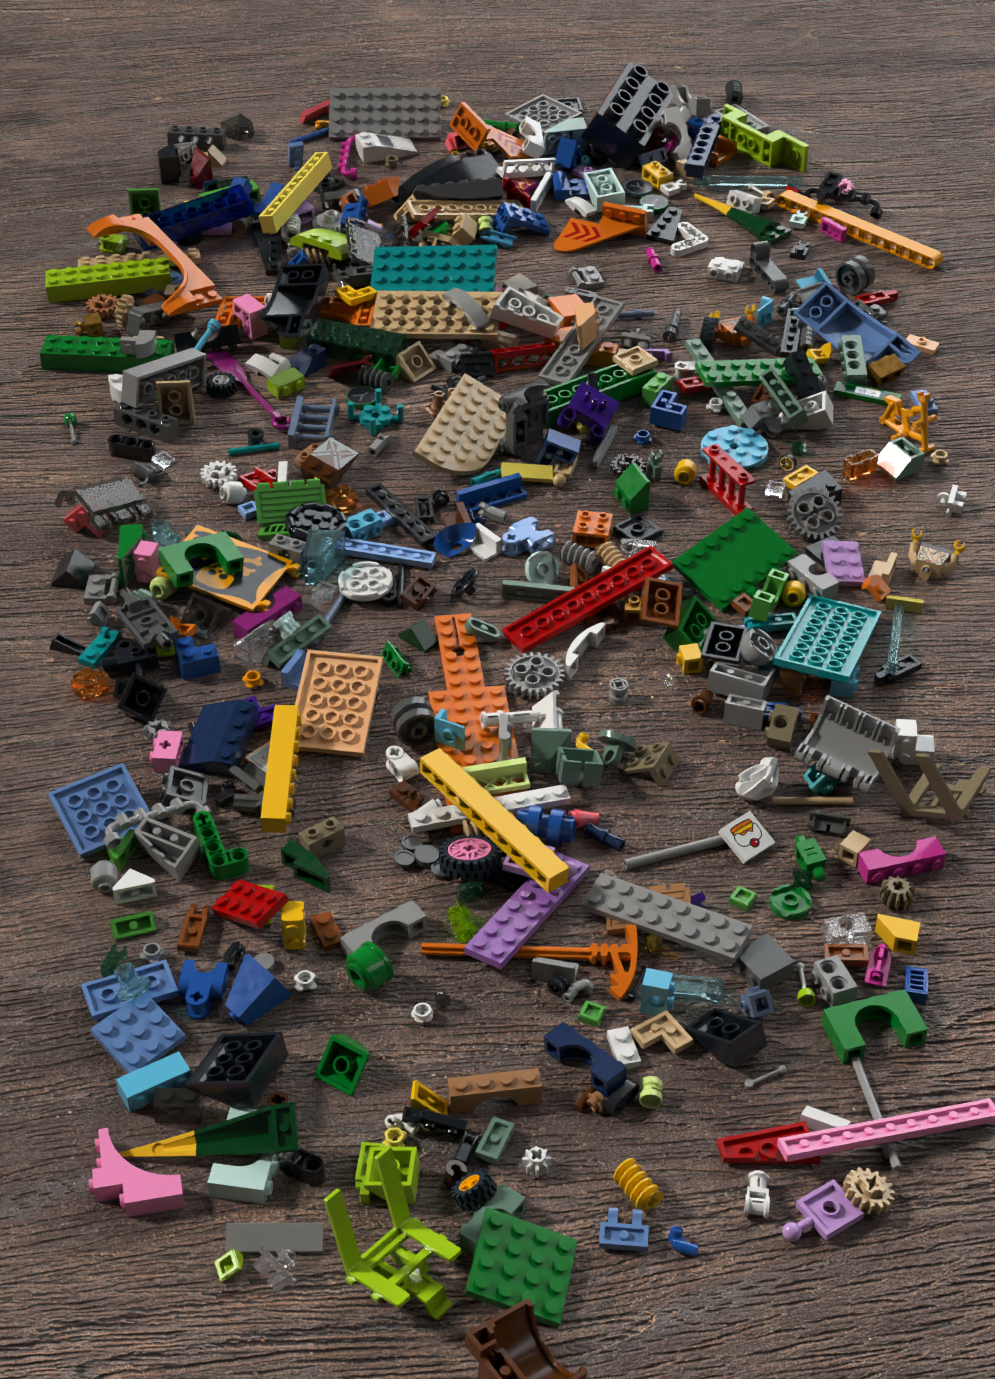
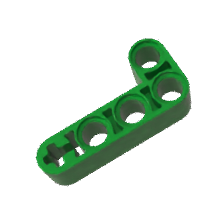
M199 811L194 814L195 835L198 838L211 877L220 881L246 874L250 869L248 851L241 847L225 851L211 814L207 811Z

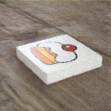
M751 811L721 828L718 832L743 864L775 844L773 838Z

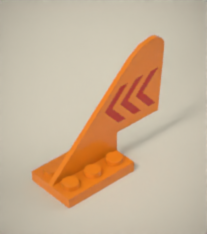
M466 102L460 103L449 126L472 150L481 148L485 141H493L509 159L533 158L522 151V145L525 141L487 125Z
M604 202L602 205L603 216L599 224L570 218L555 241L554 250L558 253L575 252L626 233L645 237L647 234V210Z

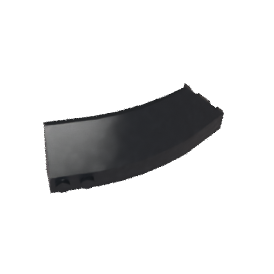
M485 149L466 150V152L447 156L424 167L405 181L398 189V196L391 199L397 203L404 204L413 194L415 187L421 184L431 186L433 183L445 184L449 181L459 183L461 180L473 181L477 178H482V180H486L489 177L501 178V180L503 178L497 173V167L500 166ZM415 195L417 200H432Z
M326 263L280 265L271 299L263 314L259 315L260 319L285 339L301 338L308 333L315 324L325 299L330 278Z

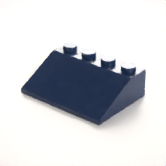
M232 700L203 705L178 767L185 770L234 778L229 769L233 765H236L238 768L241 765L259 719L257 703Z

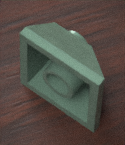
M532 727L530 773H551L555 771L558 747L571 748L572 729Z

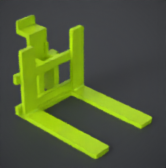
M387 1146L375 1156V1162L392 1218L393 1228L364 1254H360L342 1191L337 1188L324 1199L326 1211L347 1278L345 1280L351 1286L359 1282L373 1291L370 1297L375 1302L379 1303L382 1299H385L397 1308H401L411 1299L410 1295L424 1303L426 1313L429 1316L439 1320L453 1307V1302L447 1299L444 1286L426 1274L430 1270L429 1263L426 1260L435 1253L446 1261L452 1262L462 1253L461 1248L448 1241V1238L441 1233L437 1234L424 1226L422 1221L411 1217L393 1150ZM409 1237L424 1246L417 1255L401 1246ZM390 1255L392 1261L401 1268L397 1270L385 1262L384 1259Z

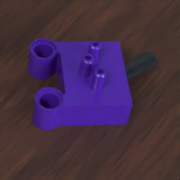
M591 372L587 375L588 384L583 381L581 382L569 405L562 410L557 422L562 428H569L574 420L590 428L587 434V441L592 445H598L606 433L605 428L620 402L599 391L597 374Z

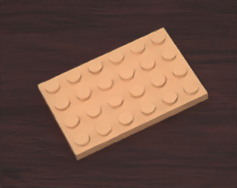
M307 650L295 705H298L299 713H302V725L298 726L301 727V738L297 739L299 741V751L364 757L383 666V657Z

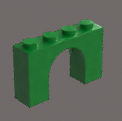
M226 531L161 547L158 552V562L176 588L193 584L194 570L188 562L192 558L207 557L213 559L220 565L226 575L243 571L244 556Z
M905 989L823 1009L821 1024L842 1064L851 1062L853 1057H859L860 1060L864 1058L866 1044L856 1027L858 1023L864 1020L875 1019L889 1024L896 1032L904 1048L924 1044L926 1041L928 1028Z

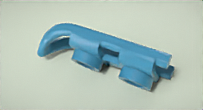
M485 230L480 234L479 240H487L492 245L501 244L504 248L509 249L513 246V242L517 240V237L494 230ZM487 233H491L490 237L484 235Z

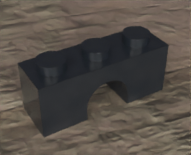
M805 351L790 352L783 365L788 377H797L798 384L794 391L798 400L822 392Z

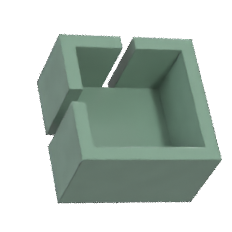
M558 747L555 771L560 784H565L567 787H573L578 784H582L585 788L600 787L604 764L597 750Z

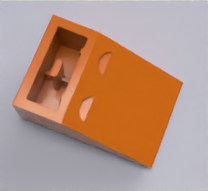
M399 177L383 178L377 181V183L366 186L362 193L368 199V208L398 196Z

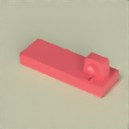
M330 99L303 111L299 121L304 124L325 113L329 115Z

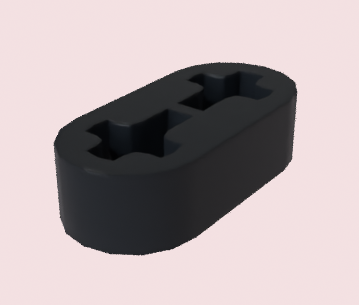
M631 1079L625 1080L608 1097L604 1104V1110L613 1116H617L636 1097L640 1085Z

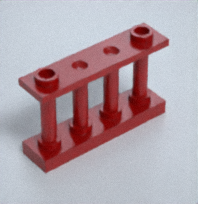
M717 443L702 448V452L710 458L709 473L700 476V482L735 516L747 507L753 511V507L745 501L746 486L755 483L756 480ZM716 465L720 468L719 475L716 473ZM726 474L729 476V485L725 482ZM736 484L739 486V493L735 491Z

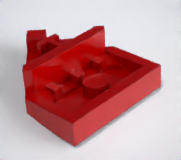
M255 467L254 472L239 476L238 482H241L243 486L253 492L257 489V483L269 482L270 488H273L272 482H275L276 469L263 471Z

